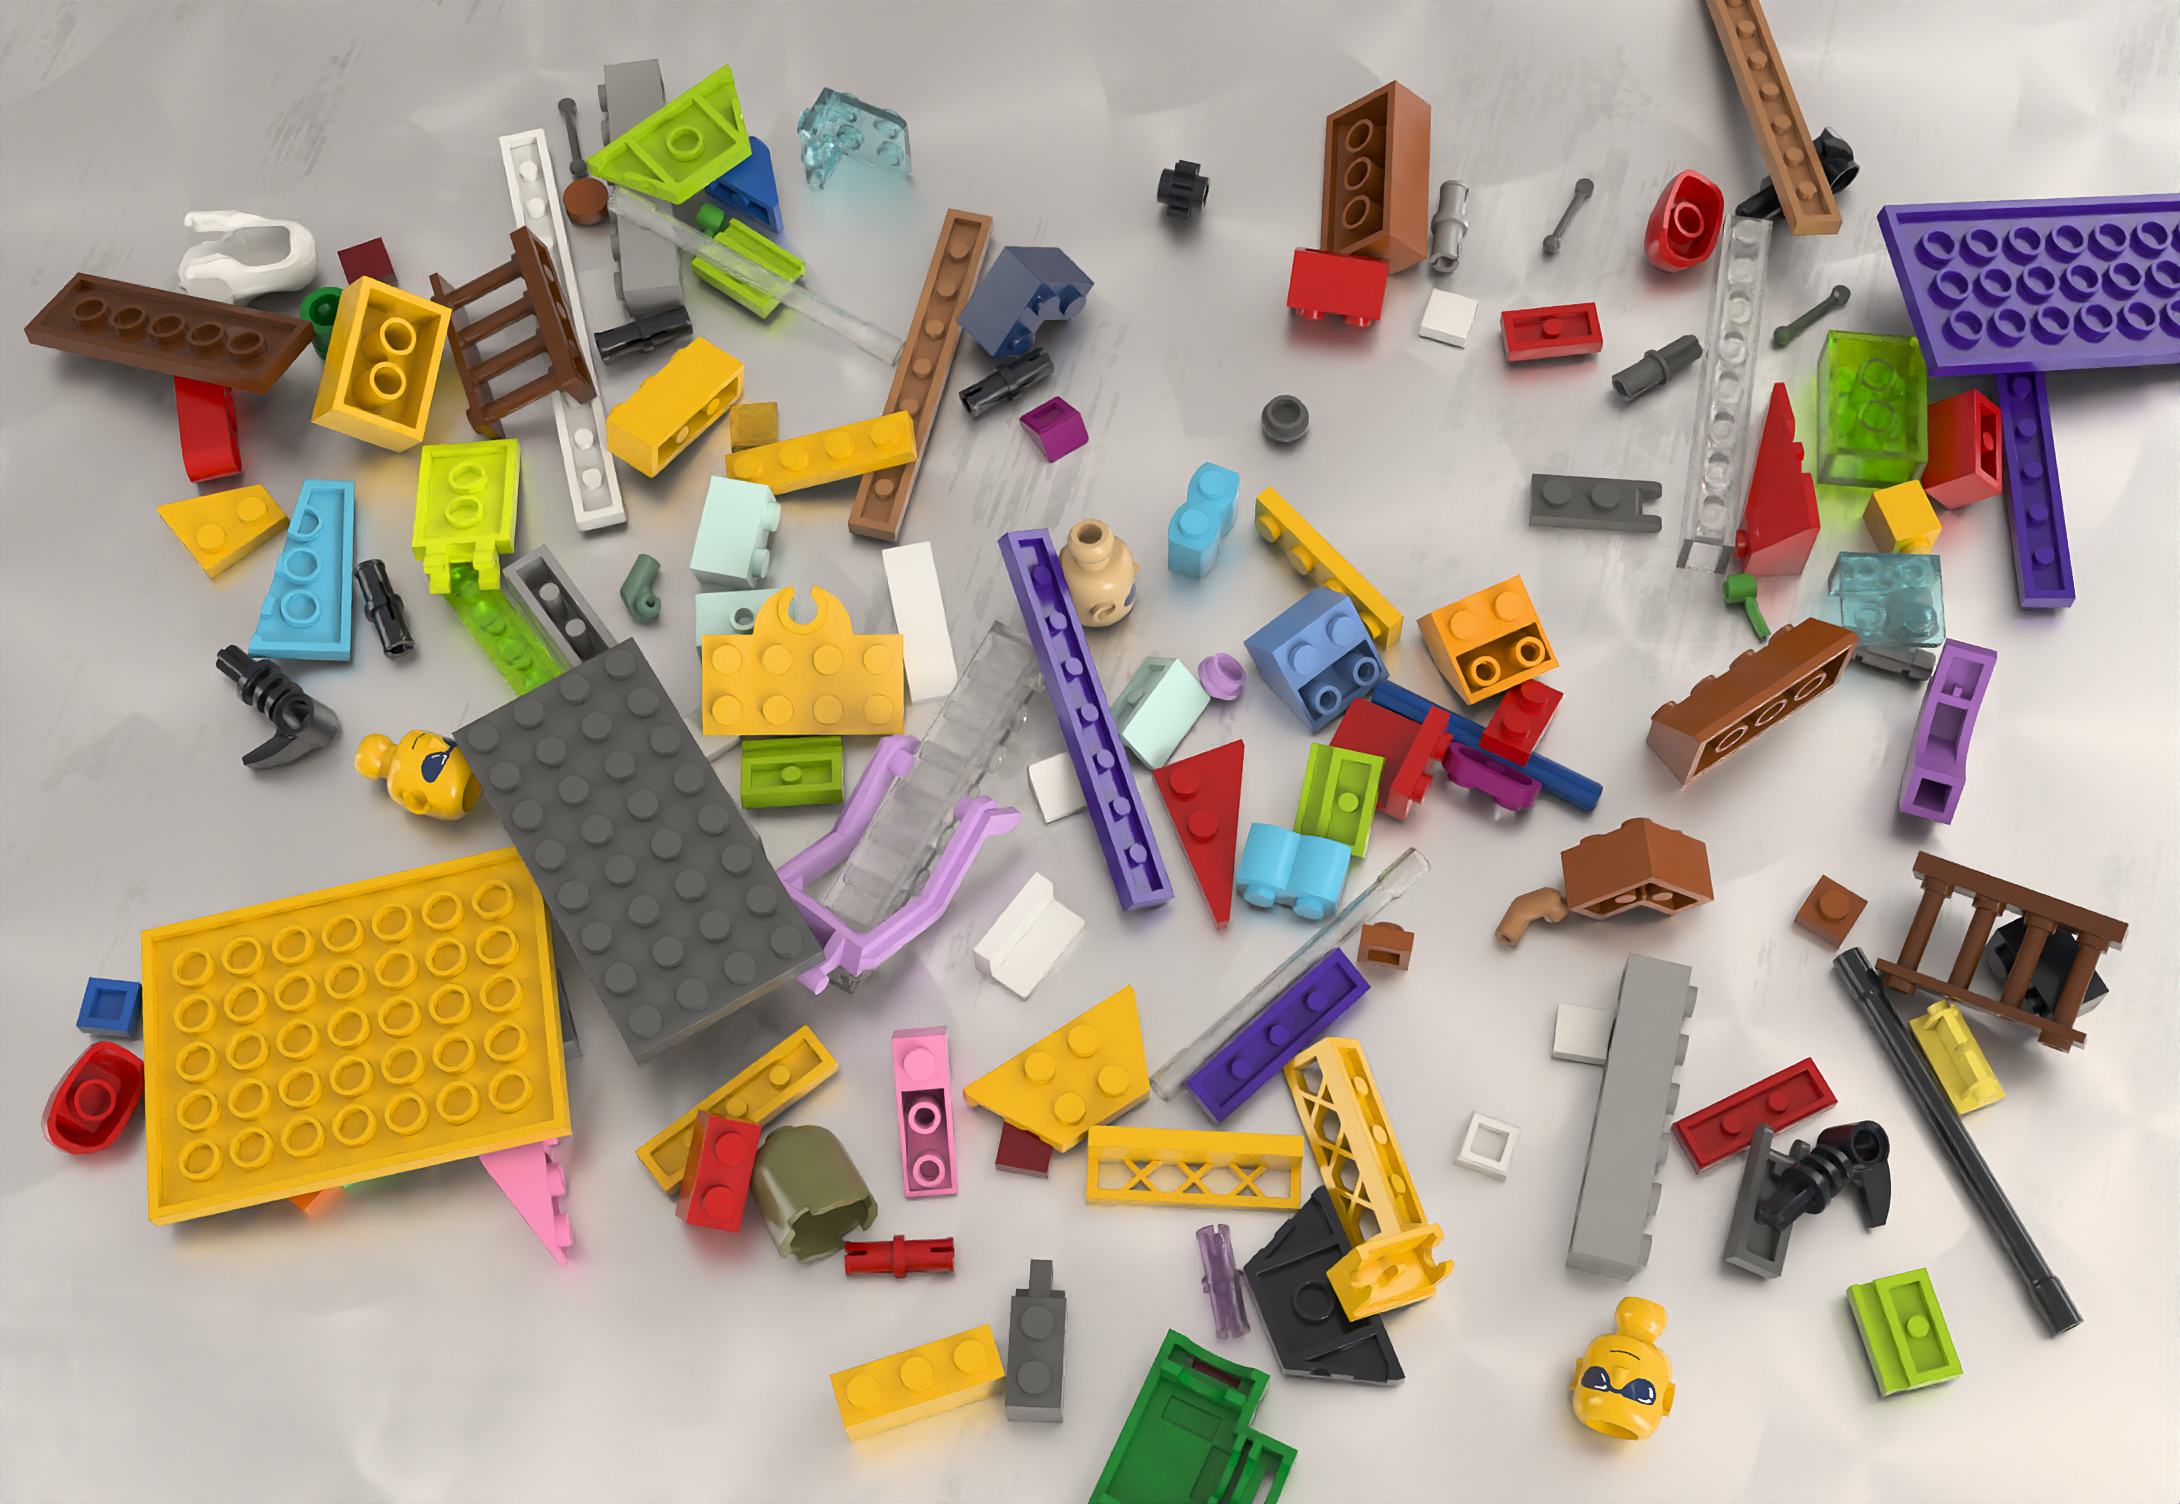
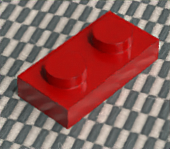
M1595 302L1501 312L1500 326L1507 362L1601 352L1603 338Z
M1533 679L1510 687L1484 730L1478 747L1525 768L1556 714L1564 693Z

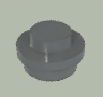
M1280 395L1272 399L1264 407L1261 424L1269 437L1277 441L1289 442L1300 438L1306 432L1309 425V413L1298 398L1291 395Z

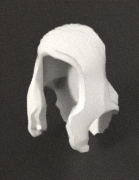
M235 209L205 212L191 211L184 217V226H192L195 232L225 231L223 237L217 241L203 240L200 245L192 246L185 250L184 256L178 265L177 274L181 280L178 287L186 291L187 295L246 307L256 297L268 293L300 291L310 284L317 274L318 251L315 239L309 229L294 220L279 221L271 217L257 216Z

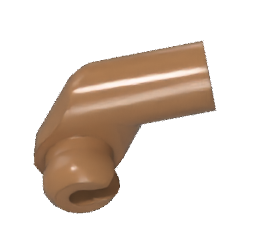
M1543 887L1520 895L1512 901L1494 934L1501 942L1509 946H1517L1532 920L1544 916L1545 920L1550 923L1561 921L1568 912L1567 901L1561 897L1559 890L1550 887Z

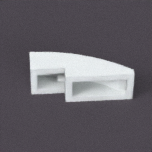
M930 541L881 550L897 633L903 634V662L912 705L961 696Z

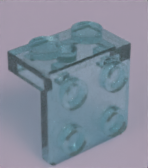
M824 87L812 108L805 109L801 114L797 125V133L800 135L802 146L801 160L804 162L807 183L824 189L844 155L903 179H907L910 175L912 162L908 124L898 113L862 102L850 93H840Z
M1839 552L1828 577V595L1840 597L1842 627L1852 630L1860 638L1857 645L1938 648L1943 644L1946 638L1940 555Z

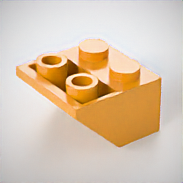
M1520 574L1416 620L1436 667L1468 706L1559 667V663Z

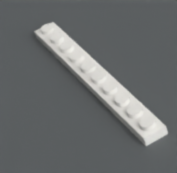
M540 128L498 137L517 230L526 225L548 247L597 393V397L582 405L566 391L561 393L556 390L550 394L576 524L579 532L627 522L613 453L607 450L606 420L544 129ZM535 316L537 328H539L540 326L537 317ZM544 352L542 356L547 374L548 367L552 366L549 354Z

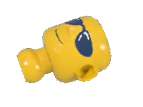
M411 730L402 737L398 745L394 744L390 737L385 734H369L363 738L356 753L355 769L358 773L368 780L387 779V789L390 797L397 805L415 814H424L444 821L460 820L472 811L482 790L480 783L455 739L433 732Z
M1625 1297L1619 1302L1614 1313V1319L1617 1324L1616 1334H1603L1595 1337L1590 1342L1584 1358H1577L1575 1376L1569 1390L1574 1391L1573 1411L1581 1423L1603 1434L1638 1441L1649 1438L1656 1431L1662 1415L1669 1417L1675 1397L1676 1384L1671 1383L1673 1371L1671 1361L1664 1351L1655 1346L1656 1338L1664 1332L1667 1325L1665 1309L1659 1304L1643 1298Z

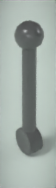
M564 98L559 101L558 109L560 115L565 117L573 160L570 163V172L575 176L581 177L587 172V164L581 159L574 121L577 107L573 99Z
M1582 178L1577 181L1575 186L1576 195L1553 234L1548 235L1543 240V247L1547 252L1554 253L1560 249V238L1584 198H1589L1592 195L1594 183L1590 179Z
M1844 285L1835 286L1830 297L1790 325L1777 327L1773 333L1774 340L1779 344H1786L1791 340L1793 333L1832 306L1845 305L1851 295L1849 288Z

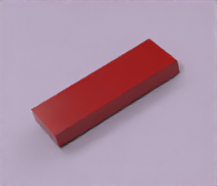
M1808 1057L1673 1123L1670 1130L1698 1175L1749 1150L1754 1130L1758 1124L1764 1123L1773 1127L1774 1138L1835 1108L1838 1100L1812 1058Z

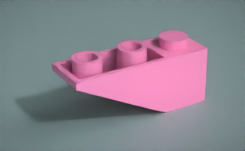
M947 1026L894 1030L891 1041L905 1198L958 1193Z
M559 1137L479 1155L480 1162L556 1262L560 1266L568 1264L565 1247L573 1245V1231L569 1215L567 1213H560L558 1199L559 1195L566 1194V1183L561 1163L553 1164L551 1145L559 1144Z

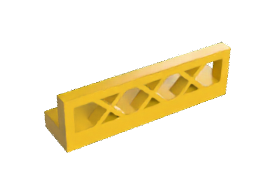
M1326 1037L1294 1056L1282 1068L1327 1191L1351 1248L1353 1249L1359 1245L1428 1226L1427 1218L1359 1040ZM1318 1061L1323 1074L1318 1094L1308 1089L1302 1073L1304 1068ZM1328 1108L1337 1112L1341 1122L1336 1142L1327 1139L1322 1127ZM1346 1157L1356 1162L1360 1173L1355 1191L1346 1188L1341 1178V1171ZM1364 1206L1374 1211L1382 1231L1366 1241L1359 1226Z
M1089 1125L1086 1203L1297 1213L1300 1210L1304 1136ZM1099 1162L1122 1163L1134 1177L1121 1189L1098 1188ZM1135 1164L1148 1165L1140 1171V1169ZM1161 1165L1175 1166L1188 1180L1174 1192H1162L1147 1177ZM1188 1167L1201 1168L1196 1173H1193ZM1214 1168H1228L1241 1183L1227 1195L1213 1194L1201 1179ZM1241 1169L1254 1171L1247 1176ZM1267 1171L1290 1172L1289 1198L1267 1197L1254 1182ZM1139 1184H1142L1147 1191L1134 1189ZM1194 1186L1200 1193L1186 1192ZM1248 1189L1253 1196H1241V1194Z

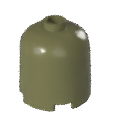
M816 1125L783 1126L771 1132L767 1136L765 1143L757 1150L749 1187L781 1258L785 1259L788 1254H794L798 1263L822 1259L845 1248V1242L842 1237L853 1231L859 1224L863 1231L871 1227L878 1215V1204L843 1144L828 1129Z

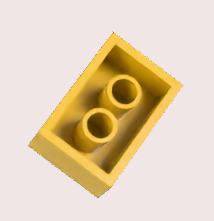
M362 276L343 289L311 422L397 453H401L422 442L452 309L367 276Z

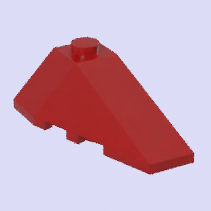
M1784 382L1774 383L1770 394L1738 530H1733L1731 536L1733 558L1740 559L1742 573L1750 574L1753 577L1802 575L1821 528L1811 472L1802 473L1804 448L1802 442H1793L1795 436V417Z

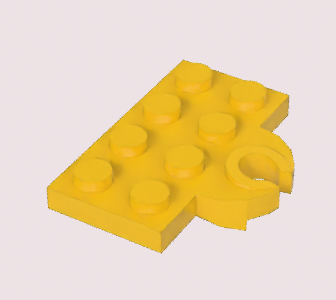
M792 585L781 589L769 597L757 613L752 635H702V735L904 734L903 634L853 635L849 614L839 599L824 589L813 585L811 596L817 604V615L808 624H797L790 618L788 613L789 604L795 597L794 587Z

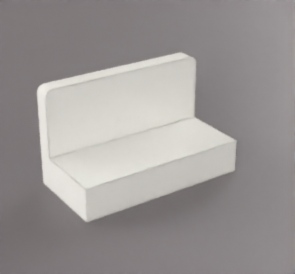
M1035 872L973 949L976 969L1021 1000H1027L1085 926L1084 919L1054 899L1052 882Z

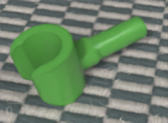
M709 202L700 208L696 216V225L705 231L701 236L702 239L692 261L719 232L724 233L729 227L723 210Z
M1747 573L1728 575L1727 581H1724L1722 585L1726 603L1743 602L1745 612H1747L1759 638L1764 639L1770 636L1771 632L1756 600L1757 584L1755 578Z

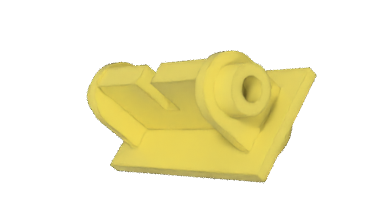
M1941 1000L1927 1008L1928 1014L1908 1021L1907 1024L1958 1116L2006 1097L1956 1003L1949 1005L1947 1000Z

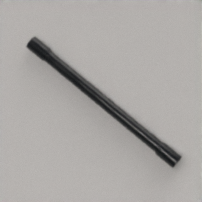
M1854 947L1843 952L1833 960L1834 966L1855 1001L1863 1007L2028 1284L2030 1295L2053 1334L2058 1336L2077 1327L2085 1320L2061 1280L2051 1271L1887 998L1882 982L1861 947Z

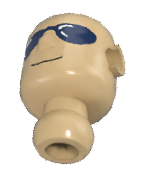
M1084 519L1076 523L1070 529L1067 544L1060 550L1058 559L1081 625L1093 628L1107 627L1119 622L1132 609L1136 599L1135 576L1140 571L1141 565L1133 561L1132 552L1125 541L1113 535L1109 526L1104 522L1096 519Z

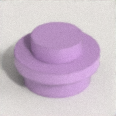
M1217 653L1215 656L1206 657L1198 666L1201 686L1210 696L1223 700H1234L1241 693L1246 675L1239 662L1230 655Z

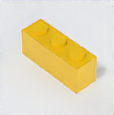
M697 337L685 349L681 348L676 351L669 363L655 376L647 377L640 385L638 391L623 404L619 403L612 408L606 418L607 450L648 477L654 478L743 396L744 364L702 337Z
M989 1324L829 1375L843 1424L851 1442L1006 1392V1376Z

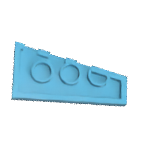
M304 480L287 531L288 536L282 554L279 555L274 569V578L268 596H265L260 611V619L248 647V658L350 661L354 481Z

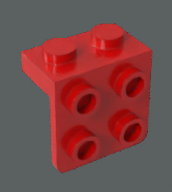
M1357 698L1350 703L1329 746L1386 758L1376 810L1404 822L1413 803L1422 804L1433 780V777L1428 775L1435 760L1440 763L1443 762L1452 743L1454 735L1447 732L1451 713L1431 706L1423 724H1420L1365 699Z

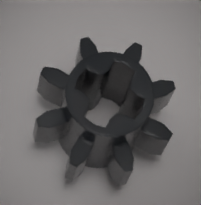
M1179 160V163L1176 162L1174 170L1163 169L1157 191V202L1168 204L1166 216L1188 220V217L1192 215V210L1203 212L1208 198L1210 178L1199 175L1201 164Z

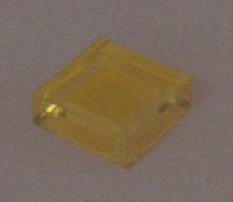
M777 402L729 405L732 453L780 442Z

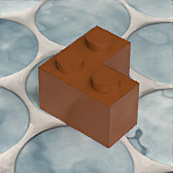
M1639 817L1626 820L1619 829L1604 835L1596 834L1584 837L1580 840V845L1560 852L1568 910L1599 921L1640 905L1673 916L1714 900L1706 844L1684 835L1682 831L1671 830L1656 824L1649 818Z

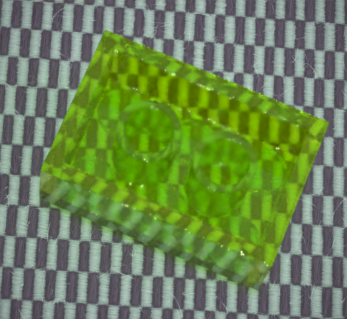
M1829 330L1817 360V484L1885 489L1912 480H1920L1928 463L1927 367L1917 337Z

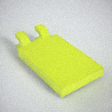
M517 438L422 446L412 550L416 561L423 560L424 573L430 574L429 589L431 594L451 593L450 563L472 562L474 570H479L478 585L480 590L500 589L499 554L514 553L521 457Z

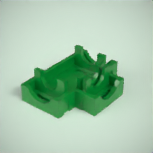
M1169 1328L1088 1504H1252L1266 1471L1276 1476L1264 1504H1277L1298 1458V1450L1250 1428L1259 1401L1263 1400L1269 1387L1270 1375L1258 1369L1245 1367L1219 1357L1197 1345L1185 1335ZM1187 1359L1196 1360L1241 1381L1238 1389L1185 1365Z

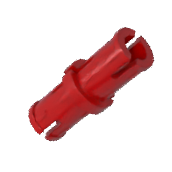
M894 1235L893 1241H845L844 1250L847 1255H844L846 1276L894 1273L895 1279L906 1278L907 1273L955 1272L953 1237L946 1239L906 1240L905 1235Z

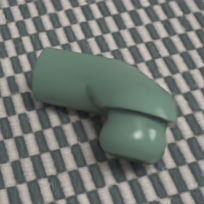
M639 554L620 589V596L630 616L640 622L654 620L661 610V600L659 597H655L650 587L661 565L656 559L646 554Z

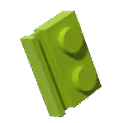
M732 218L729 221L730 226L724 233L719 232L691 262L692 271L699 278L765 319L794 288L793 283L799 277L803 278L807 274L805 262L737 219Z
M842 735L742 741L743 753L740 781L742 809L843 803L844 747Z
M1312 742L1293 832L1340 842L1352 848L1351 855L1365 858L1386 758Z
M1926 1267L1875 1279L1872 1282L1861 1285H1850L1846 1290L1882 1397L1897 1391H1908L1957 1379L1964 1373Z

